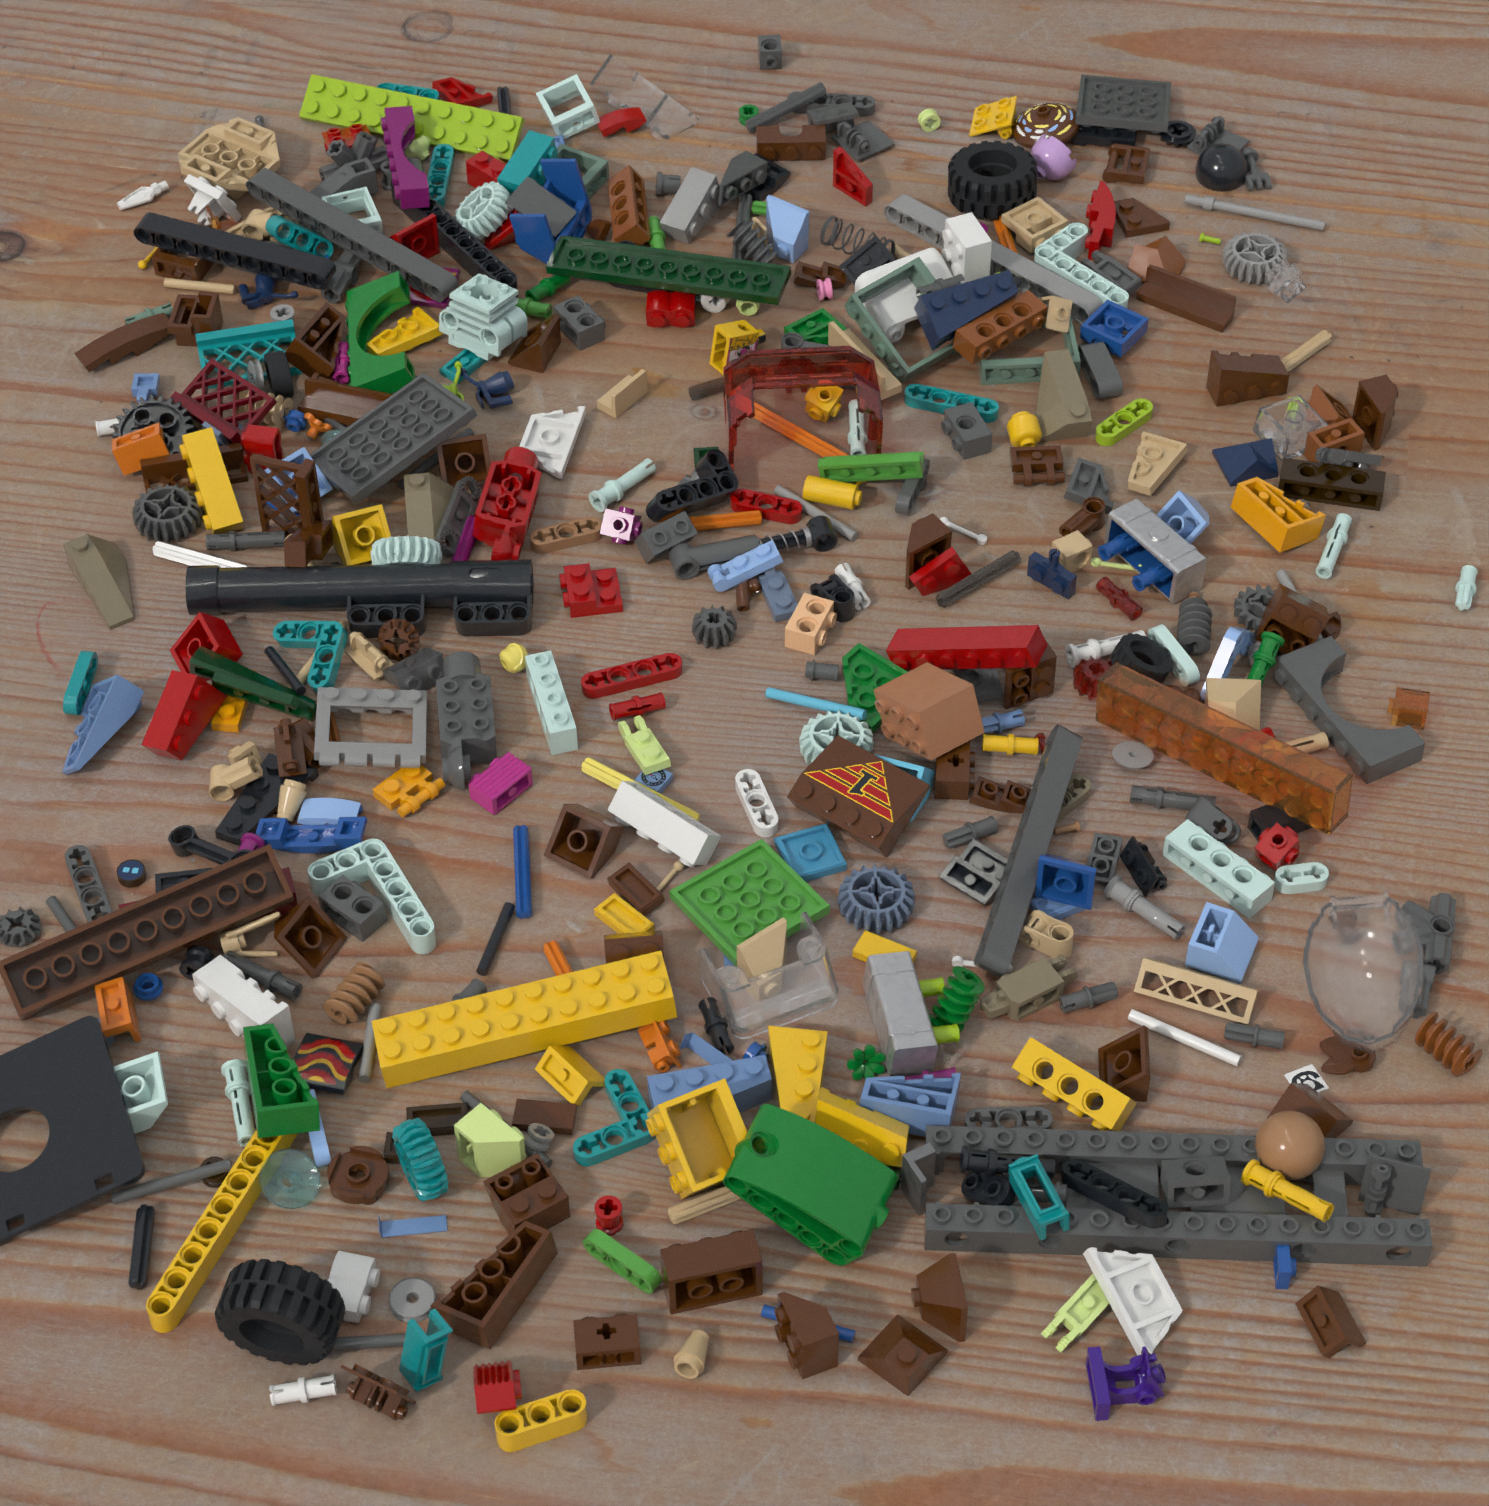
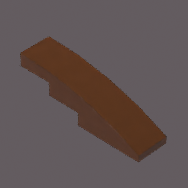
M164 313L139 319L99 337L74 354L88 372H91L108 359L112 364H115L130 352L139 356L168 335L167 324L169 318Z

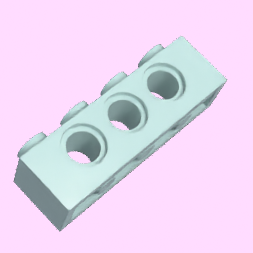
M551 650L526 655V677L551 755L578 750L577 728Z
M1187 819L1165 837L1164 857L1250 919L1272 900L1275 882L1267 874L1260 872L1250 865L1246 859L1239 857L1228 849L1224 843L1217 841L1206 833L1202 827L1195 825Z

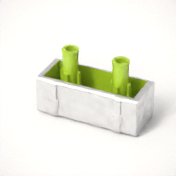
M909 951L868 956L862 984L865 991L866 1004L871 1012L880 1048L886 1057L883 1064L886 1066L888 1076L906 1077L921 1074L922 1070L927 1069L928 1072H933L938 1044L959 1043L960 1040L957 1024L932 1027L923 998L944 994L942 992V988L945 985L943 977L918 980Z

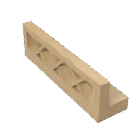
M1144 957L1134 989V992L1247 1025H1249L1254 1003L1257 1001L1260 989L1149 957ZM1146 971L1158 974L1164 985L1154 991L1143 988ZM1164 976L1173 978L1174 980L1167 983ZM1179 980L1186 982L1192 994L1183 999L1175 997L1169 987ZM1193 985H1197L1203 988L1199 989L1198 991H1195ZM1166 988L1169 995L1160 993L1159 991ZM1206 989L1214 990L1221 1002L1212 1007L1205 1006L1198 994ZM1221 993L1228 994L1231 996L1224 1000ZM1194 996L1197 1003L1187 1000ZM1235 997L1248 1000L1244 1017L1232 1014L1226 1002ZM1223 1005L1227 1012L1215 1008Z

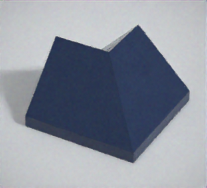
M1272 438L1212 449V454L1230 487L1237 486L1238 483L1254 477H1259L1262 480L1278 477L1279 473Z

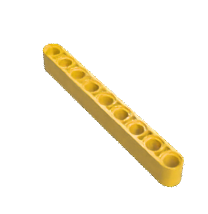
M256 1129L148 1298L146 1309L151 1326L155 1331L167 1333L174 1330L298 1133L258 1138Z

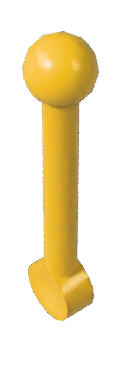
M155 247L144 260L138 262L140 269H146L147 263L152 259L158 247Z

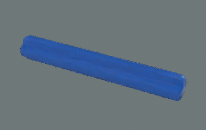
M516 825L513 828L516 915L519 919H528L532 916L529 832L526 825Z

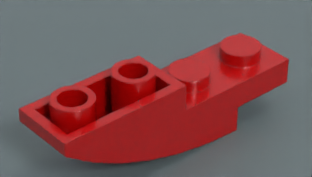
M1100 181L1097 190H1093L1091 204H1088L1086 210V218L1089 219L1091 234L1087 235L1085 249H1088L1089 260H1093L1091 255L1095 250L1100 251L1102 246L1111 248L1113 243L1116 217L1115 203L1110 189L1103 181Z

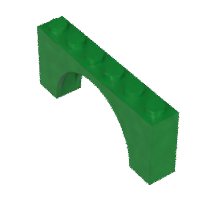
M399 271L347 291L345 308L348 312L346 324L349 331L346 334L349 343L347 355L350 357L348 372L351 377V383H349V386L392 394L416 378L415 367L404 351L385 356L367 353L366 343L369 342L379 324L399 308L411 303L410 288Z

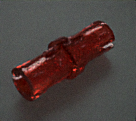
M1103 577L1098 581L1096 590L1101 592L1110 601V605L1113 608L1120 609L1131 621H1135L1141 616L1143 608L1129 597V593L1125 589H1120L1108 577ZM1114 594L1118 595L1125 603L1123 604Z

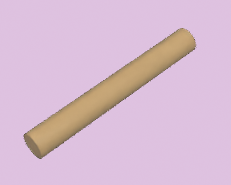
M173 278L164 279V287L225 294H235L236 286L232 284Z

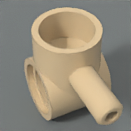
M252 210L241 227V234L244 237L262 241L264 237H268L270 241L281 243L267 233L265 226L271 216H280V214L276 211ZM283 225L278 228L277 233L282 230Z

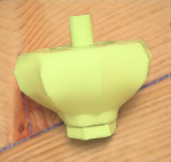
M423 135L416 140L414 139L408 145L405 154L408 157L419 158L422 161L426 160L430 156L428 150L430 146L429 137Z

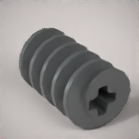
M753 220L749 222L742 221L726 235L728 238L736 236L732 243L733 245L741 243L738 250L740 253L748 251L744 257L745 260L753 258V261L770 263L778 253L777 250L769 252L772 246L771 243L763 245L766 236L757 237L760 229H751L754 224Z
M1199 597L1183 600L1179 606L1177 641L1187 654L1194 656L1203 655L1210 650V634L1212 630V610L1208 607L1207 602Z

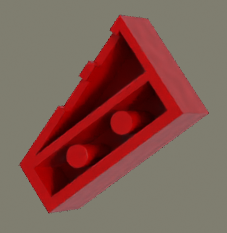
M172 670L141 745L156 755L182 761L227 696L197 675Z

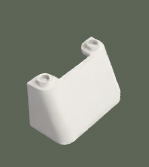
M928 248L862 273L855 282V292L917 257L921 258L935 279H947L953 277L943 256L935 248ZM907 278L866 301L863 305L889 341L894 343L902 338L905 331V323L918 319L914 307L918 302L917 296L921 294H916V287Z

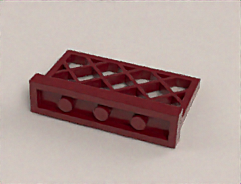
M213 358L210 359L181 394L175 391L171 395L174 403L181 402L183 409L186 408L193 420L201 425L206 421L219 430L229 444L240 443L242 432H246L248 425H258L277 403L273 397ZM215 368L218 369V377L208 379L209 374ZM233 380V387L224 389V382ZM218 384V391L208 394V386ZM202 388L201 396L191 397L197 389ZM249 390V397L239 399V392ZM233 394V401L223 404V396ZM217 398V406L208 408V401ZM266 400L261 408L255 409V402ZM249 404V411L239 414V406ZM233 408V416L223 418V411ZM248 419L247 425L242 430L238 429L239 421Z

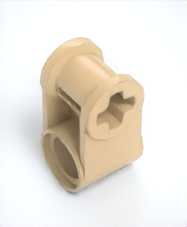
M1033 910L1029 914V921L1025 926H1022L1018 939L1023 945L1036 949L1052 958L1063 955L1067 959L1073 952L1074 931L1068 923L1055 919L1043 911Z

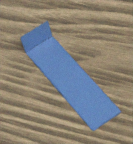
M693 1032L684 1035L679 1048L688 1047L711 1065L733 1061Z
M378 1215L381 1237L447 1231L446 1215L381 1221Z

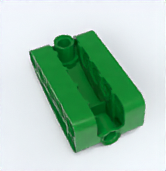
M771 1104L760 1106L745 1138L736 1145L735 1157L723 1178L724 1185L730 1191L824 1259L838 1266L847 1265L864 1254L873 1232L882 1225L889 1213L886 1205L898 1181V1176L893 1170L851 1142L810 1120Z

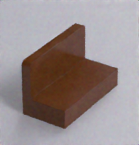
M1318 1285L1295 1303L1322 1356L1331 1358L1348 1344L1358 1347L1366 1344L1362 1333L1338 1291Z

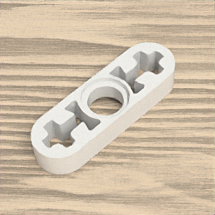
M752 769L739 771L735 777V789L754 832L760 837L775 835L778 831V815L760 775ZM746 781L752 784V790L749 791ZM755 799H759L764 802V804L759 807L752 806L749 803ZM765 815L766 823L769 825H765L764 822H761V816Z

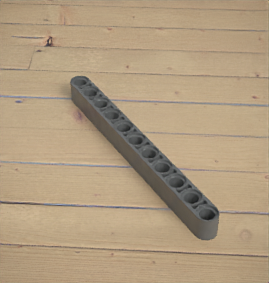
M262 168L246 182V188L253 197L387 274L399 271L408 286L437 302H443L451 292L459 287L458 280L449 271L267 168Z
M1059 724L1053 728L1047 739L974 959L975 966L999 978L1006 973L1011 963L1036 886L1038 860L1040 855L1047 852L1083 740L1082 736Z

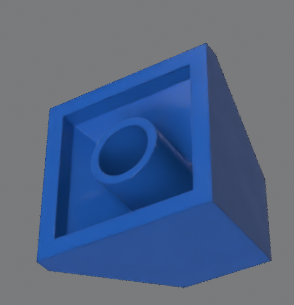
M1044 853L1040 855L1038 860L1035 897L1091 910L1097 868L1062 856Z

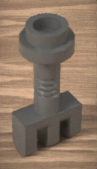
M1252 147L1243 149L1241 152L1247 161L1250 172L1249 175L1245 176L1244 181L1247 191H1253V184H1255L1256 190H1262V183L1265 189H1271L1272 184L1269 174L1260 173L1256 165V161L1259 158L1258 152Z

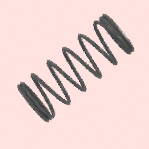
M835 216L829 217L821 230V243L825 246L832 244L835 250L842 248L847 255L854 254L864 238V228L859 229L853 242V250L846 252L844 246L849 242L853 234L854 225L851 223L847 226L842 238V246L836 248L833 242L842 230L843 220H838ZM835 219L831 237L827 242H824L825 231L829 223ZM850 226H852L851 233L847 241L844 243L847 230ZM863 230L862 237L855 247L857 237L860 231ZM872 232V233L868 236V238H867V240H866V243L869 241V239H870V237H871L872 235L875 236V233H874V232ZM886 237L881 238V242L883 239L885 240L883 243L885 247L891 242L890 253L894 256V240H886Z

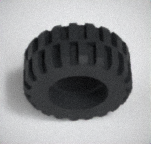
M1001 141L972 143L967 148L963 147L956 152L949 162L948 197L953 206L961 213L965 212L967 214L972 212L978 219L984 220L988 218L997 220L1002 214L1036 198L1037 163L1031 153L1025 151L1019 145L1014 146L1013 143H1001Z
M252 1259L240 1263L230 1271L215 1310V1320L220 1332L224 1333V1337L229 1341L235 1342L237 1347L250 1351V1354L257 1357H265L273 1362L280 1361L288 1365L293 1363L307 1365L309 1363H318L331 1354L346 1308L343 1297H341L337 1288H332V1284L326 1279L319 1278L318 1274L312 1271L308 1272L303 1267L295 1264L294 1266L286 1264L284 1261L277 1260L273 1262L269 1259L255 1261Z

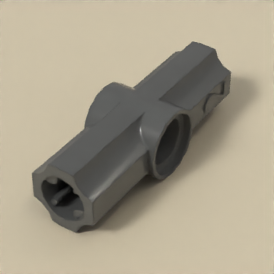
M346 249L339 261H333L337 268L336 272L325 289L321 290L322 297L331 304L341 301L350 285L355 286L359 277V268L364 261Z

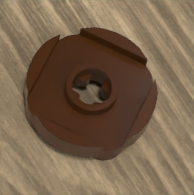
M367 1146L351 1147L350 1151L343 1155L338 1153L330 1161L327 1169V1178L332 1196L349 1204H374L378 1200V1196L387 1188L390 1179L389 1168L382 1154L378 1150ZM363 1171L364 1177L361 1179H354L351 1174Z

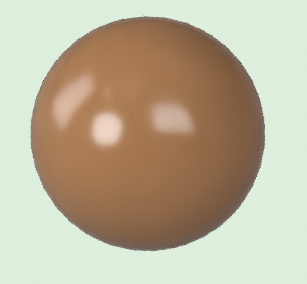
M1282 1111L1273 1114L1262 1123L1255 1138V1149L1263 1167L1272 1172L1279 1171L1283 1174L1285 1180L1293 1181L1311 1175L1320 1166L1325 1154V1139L1319 1125L1311 1117L1297 1111Z

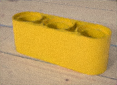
M571 1389L517 1406V1410L499 1413L494 1422L497 1444L504 1451L514 1452L582 1429L588 1420L585 1396L580 1391ZM569 1409H578L576 1412H567ZM538 1419H547L543 1423L535 1422ZM507 1429H516L513 1433L504 1432Z

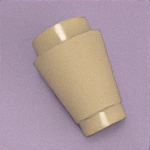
M285 779L284 784L280 785L278 814L276 818H287L288 822H293L307 795L305 784Z
M692 1331L674 1357V1369L684 1378H696L698 1374L704 1371L710 1339L704 1331Z

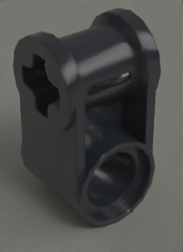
M832 574L828 577V580L820 584L814 583L810 586L811 595L834 601V612L837 613L836 621L847 622L853 619L855 616L854 592L842 582L838 575Z

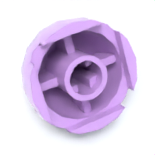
M1043 134L1033 145L1030 152L1037 163V177L1058 181L1067 176L1076 167V159L1071 160L1069 157L1070 149L1060 140L1053 136L1047 139L1045 138L1046 134Z

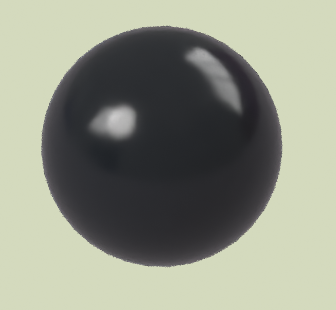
M1225 143L1214 144L1206 148L1200 154L1195 167V175L1198 182L1210 190L1220 192L1232 191L1242 186L1248 172L1247 161L1243 153L1235 146Z

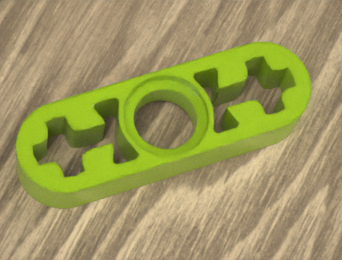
M1143 398L1133 400L1097 425L1096 442L1102 446L1116 444L1152 418L1153 404ZM1127 420L1130 424H1120L1118 421Z

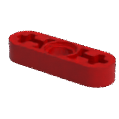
M743 488L736 489L730 495V507L734 512L759 510L761 511L762 519L790 525L796 524L802 519V504L797 500ZM763 504H770L773 507L770 509H763L760 506Z

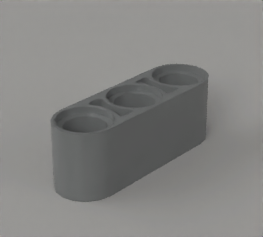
M1102 341L1079 345L1080 366L1095 398L1099 400L1121 396L1123 393L1122 380L1105 343Z

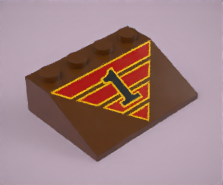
M837 735L801 773L787 798L795 807L827 823L834 829L887 858L931 786Z

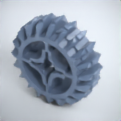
M874 863L870 869L863 865L860 872L853 869L851 876H845L843 884H840L838 905L841 916L845 917L847 924H854L856 931L865 928L869 932L870 930H875L878 935L881 930L891 933L893 927L900 929L903 922H908L910 914L914 911L915 893L912 883L907 881L906 874L899 875L897 868L890 871L886 864L883 868H877Z

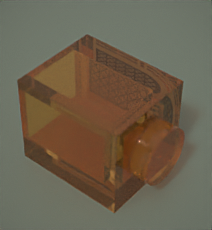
M1397 687L1395 698L1389 697L1387 713L1392 714L1391 725L1401 727L1410 725L1413 729L1424 730L1430 692Z

